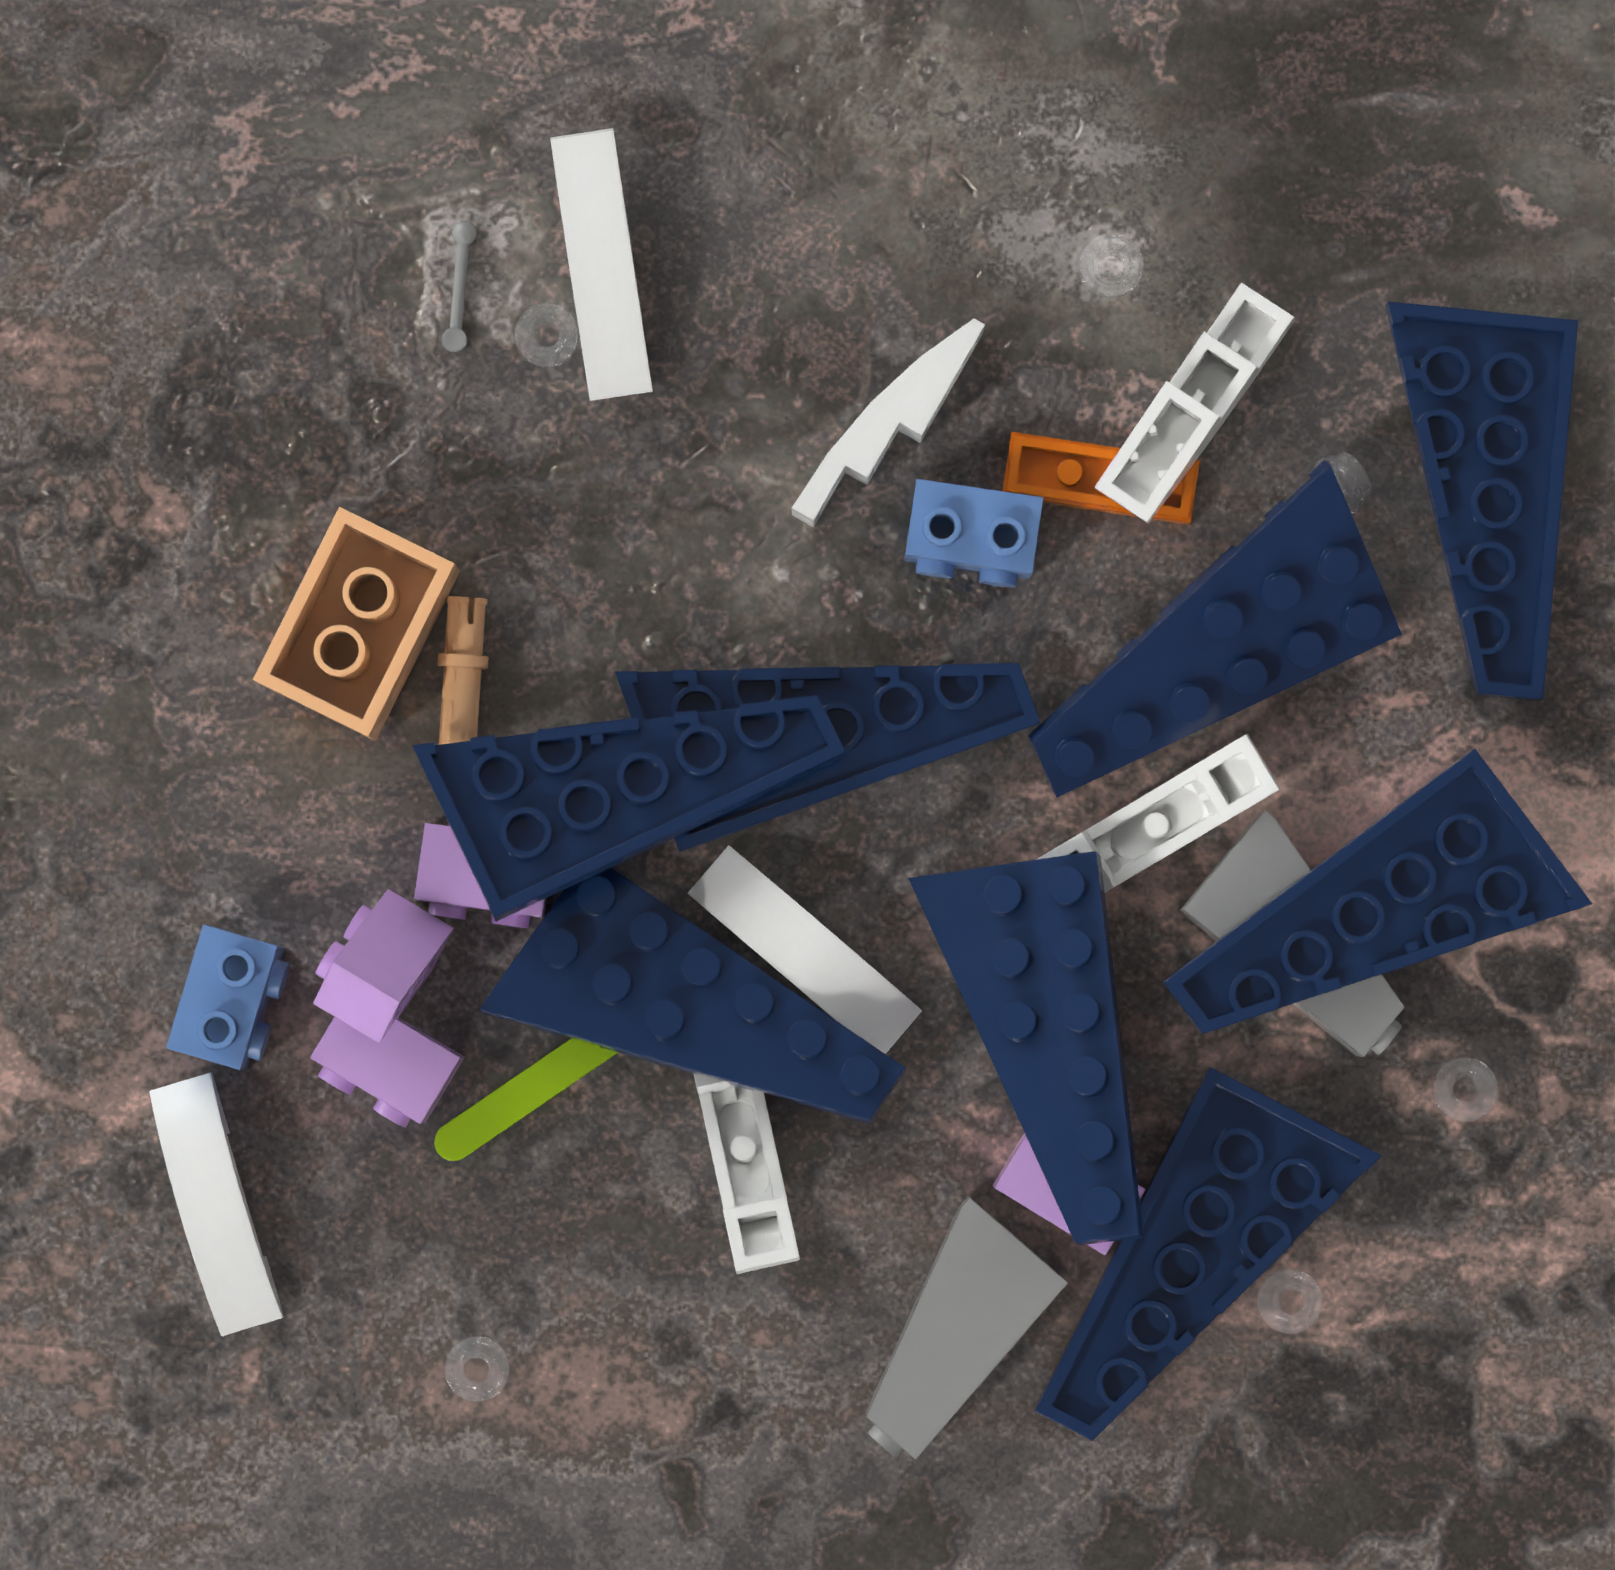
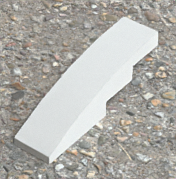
M614 129L550 137L590 401L653 392Z
M1241 282L1207 333L1203 332L1171 381L1165 382L1096 484L1095 489L1149 524L1257 377L1294 323V316Z
M975 318L920 356L872 400L827 453L793 505L792 515L815 527L845 473L868 485L898 431L921 443L982 337L985 324Z

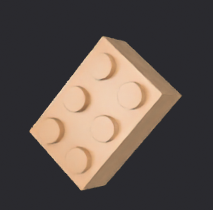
M339 507L253 680L376 741L446 602L447 596H449L461 572L455 563Z

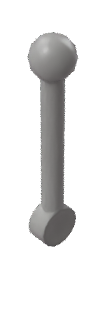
M468 221L456 223L452 230V237L457 243L450 328L442 335V344L451 353L464 351L468 343V338L462 330L469 246L477 236L475 226Z

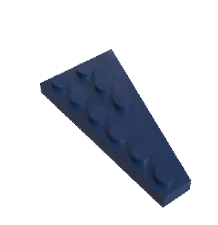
M1388 301L1385 308L1475 694L1541 701L1544 694L1578 320Z

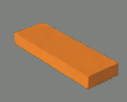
M1011 432L1002 488L1003 492L1043 497V503L1137 517L1095 489L1096 484L1121 448ZM1200 460L1195 461L1152 520L1185 525L1191 523Z

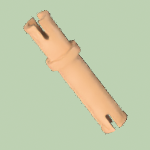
M447 596L445 653H438L437 666L444 667L438 745L471 741L470 738L477 737L481 670L488 669L489 660L488 656H482L485 610L488 599Z

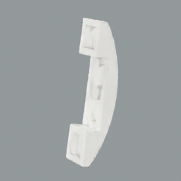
M1246 734L1038 859L1096 851L1101 856L1104 891L1106 893L1280 790V787L1249 735Z
M727 846L687 893L833 1019L886 1054L922 1012L909 998L731 846Z
M212 1072L149 1091L158 1135L179 1214L203 1289L221 1336L284 1318L267 1257L262 1255L227 1134H230Z
M698 1073L697 1075L694 1074L736 1273L741 1274L800 1260L764 1092L748 1090L731 1085L726 1081Z

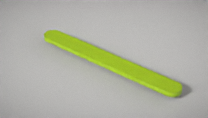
M575 1038L569 1039L442 1126L437 1131L434 1140L437 1153L449 1161H458L467 1157L618 1052Z

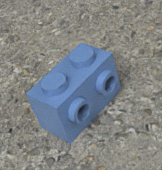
M916 479L904 561L917 563L916 573L921 575L953 578L954 570L962 569L980 572V583L1015 588L1017 587L1018 578L1030 579L1033 572L1043 497Z
M203 925L166 1048L237 1070H248L251 1059L261 1061L271 1032V1024L262 1022L270 997L279 1000L289 973L290 963L281 960L285 947L214 926Z

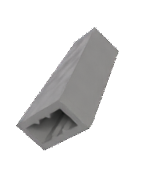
M1264 810L1254 818L1179 912L1217 941L1311 870L1276 818ZM1383 975L1375 976L1293 1004L1356 1057H1364L1370 1049L1377 1055L1381 1054L1403 1026L1395 1018L1404 1009V1006Z
M969 1196L959 1205L866 1410V1417L874 1423L868 1434L895 1458L903 1450L915 1460L1068 1283Z

